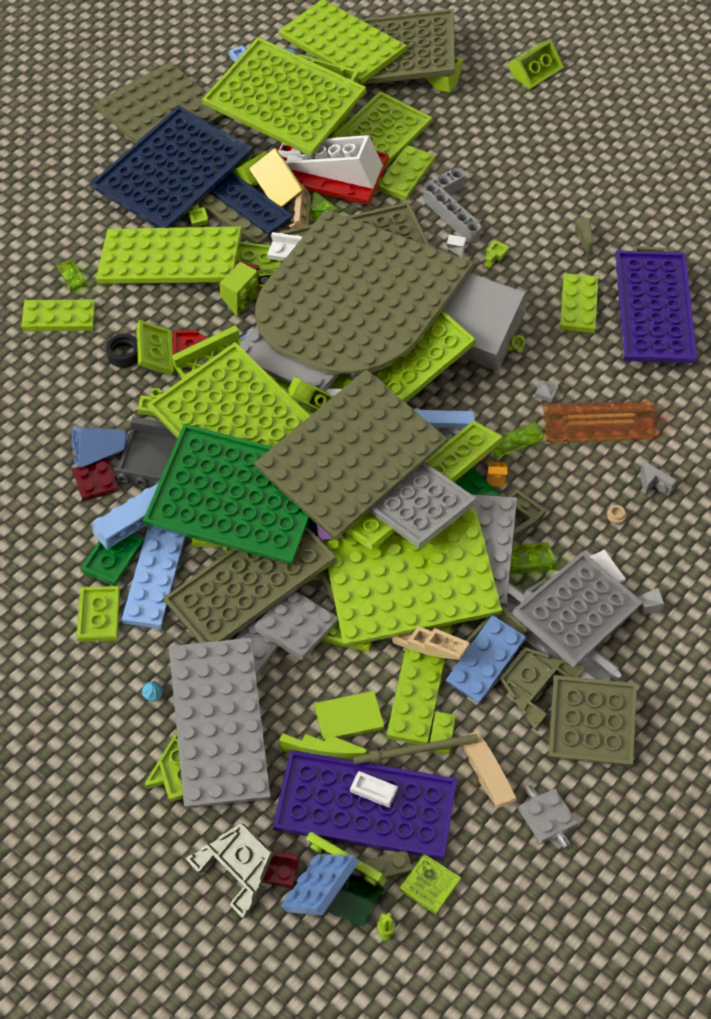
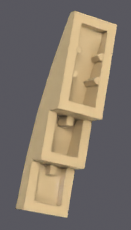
M420 626L413 633L392 637L394 644L426 655L460 660L470 646V642L434 628L433 631H430Z
M476 731L468 734H477L478 742L461 746L469 757L470 765L478 775L479 783L496 808L517 801L507 778L480 733Z

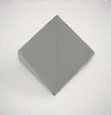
M658 588L638 596L643 602L640 606L643 615L662 612L664 602Z

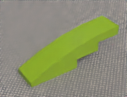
M282 733L279 739V750L290 753V750L352 761L353 756L367 754V749L331 735H327L325 741L305 734L301 741Z

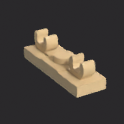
M303 184L301 186L304 190L292 201L295 206V216L290 219L293 223L289 225L291 229L309 225L311 194Z

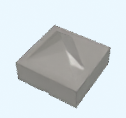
M541 380L535 392V397L552 403L559 386Z

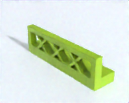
M236 325L172 355L173 366L180 377L183 379L202 366L198 364L200 360L205 359L209 361L214 357L215 353L222 352L234 342L240 345L242 340ZM186 367L192 368V370L186 374H184L182 371V369Z

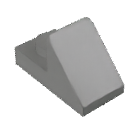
M646 461L642 463L640 478L644 495L654 486L660 492L670 496L674 490L676 480Z

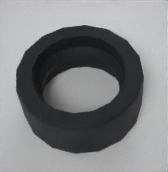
M123 333L109 339L106 351L108 361L112 365L119 368H127L138 362L137 338L135 336ZM121 346L134 348L132 353L124 356L113 353L116 348Z

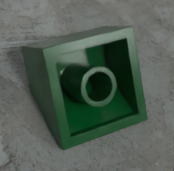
M351 873L326 910L334 916L348 919L354 925L364 927L370 920L385 888L377 884L373 886L363 878Z

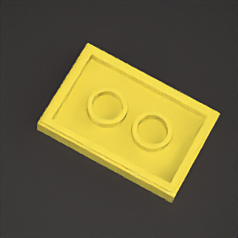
M275 148L250 168V171L268 198L281 207L285 206L304 190Z

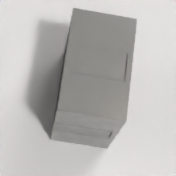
M472 273L469 274L443 309L445 313L476 340V344L461 357L491 370L499 371L508 352L510 341L516 334L526 313L525 292Z

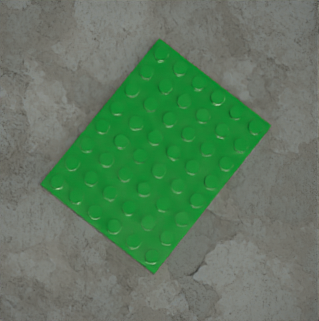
M184 424L144 516L143 524L293 565L310 517L255 468L254 463L273 448L272 446Z

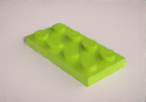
M406 145L384 174L376 190L407 201L435 162L436 155Z
M564 273L559 330L595 333L598 276Z
M95 299L24 300L22 331H93Z

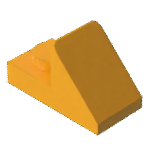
M486 461V481L492 487L505 486L508 469L506 463Z

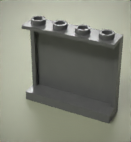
M132 416L131 432L118 468L114 467L116 481L137 484L141 487H153L158 484L177 441V438L161 421Z

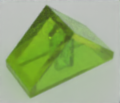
M317 192L313 193L312 222L315 223L325 209L338 214L336 207Z

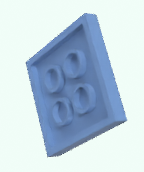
M317 854L310 861V866L305 873L300 875L297 880L298 883L293 890L286 895L281 907L286 912L323 915L359 863V860L354 855Z

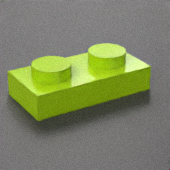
M435 711L430 742L452 738L456 715ZM450 747L428 752L449 755Z

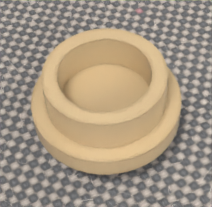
M615 505L608 510L607 518L612 523L620 524L625 521L626 512L623 507Z

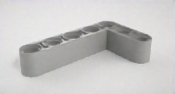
M453 168L424 185L423 201L461 237H466L468 243L475 244L480 240L481 224L450 196L464 187L465 178L463 169Z

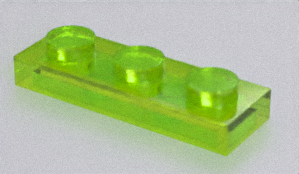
M535 421L502 434L503 442L493 449L491 453L496 459L542 440L544 433Z

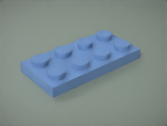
M492 615L449 674L446 682L480 704L525 642L526 636Z

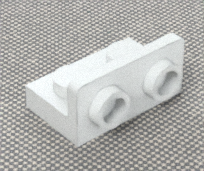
M272 232L273 242L267 254L268 259L284 261L302 237Z

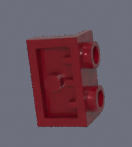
M269 848L274 854L262 883L293 889L299 865L298 856L292 852L284 851L281 853Z

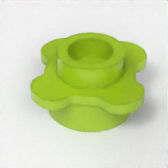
M514 335L508 350H515L517 353H521L525 345V338L522 335Z

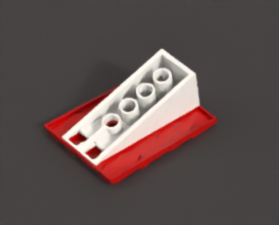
M369 135L326 138L312 156L282 142L278 148V152L300 185L303 184L308 191L367 205L371 204L389 161L387 153L376 151Z

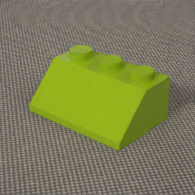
M551 39L537 44L507 63L513 77L529 89L564 68Z

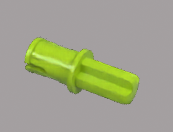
M389 912L386 915L382 913L377 924L378 936L383 941L390 940L395 929L392 914Z

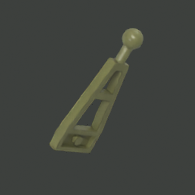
M517 488L508 496L517 498L516 513L527 520L514 528L513 538L533 527L546 514L547 510Z

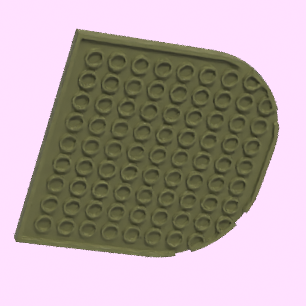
M325 209L262 287L255 306L256 323L263 340L275 352L288 359L332 375L351 373V376L360 375L364 370L372 373L391 366L393 361L401 356L405 357L413 350L475 268L474 262Z

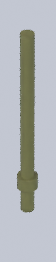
M477 734L380 752L374 750L369 751V754L353 756L354 765L368 762L374 764L384 759L478 742Z

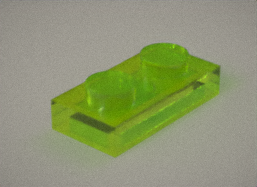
M73 259L57 264V269L70 292L87 286Z

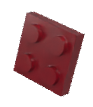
M109 459L97 461L83 467L72 468L82 502L119 492Z

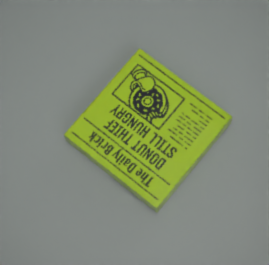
M423 855L401 885L400 891L437 915L460 882L461 877L427 855Z

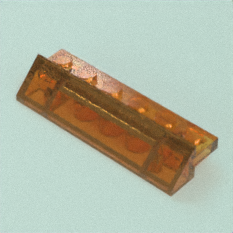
M653 401L543 404L546 442L656 439L657 411L654 409Z

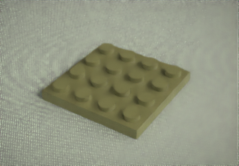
M554 675L548 758L633 766L637 683Z

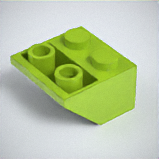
M239 262L219 283L220 296L237 316L242 311H245L248 304L258 296L257 270L242 262Z

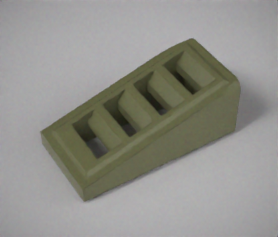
M577 218L575 232L587 255H591L593 236L590 219Z

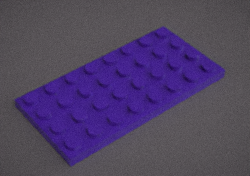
M616 250L615 258L624 361L696 363L697 353L686 254L683 252Z
M290 750L273 831L308 836L312 832L325 840L393 852L403 851L416 856L427 855L433 859L444 860L457 778L370 763L354 765L352 760ZM358 771L398 786L390 808L350 792Z

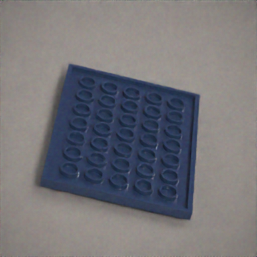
M177 106L94 179L90 185L95 191L156 228H172L253 153V147L183 107Z

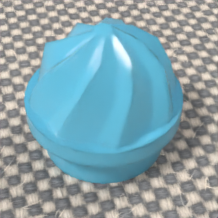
M156 681L147 682L142 688L143 697L150 702L159 700L163 694L162 686Z

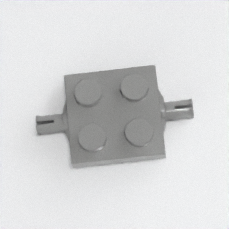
M532 784L527 786L524 790L531 799L519 805L518 810L540 844L548 840L558 839L563 849L570 847L571 843L565 834L567 831L577 827L578 822L556 789H552L544 794H537Z

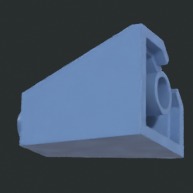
M73 426L72 448L75 454H77V457L74 458L75 465L83 467L124 450L128 442L125 430Z

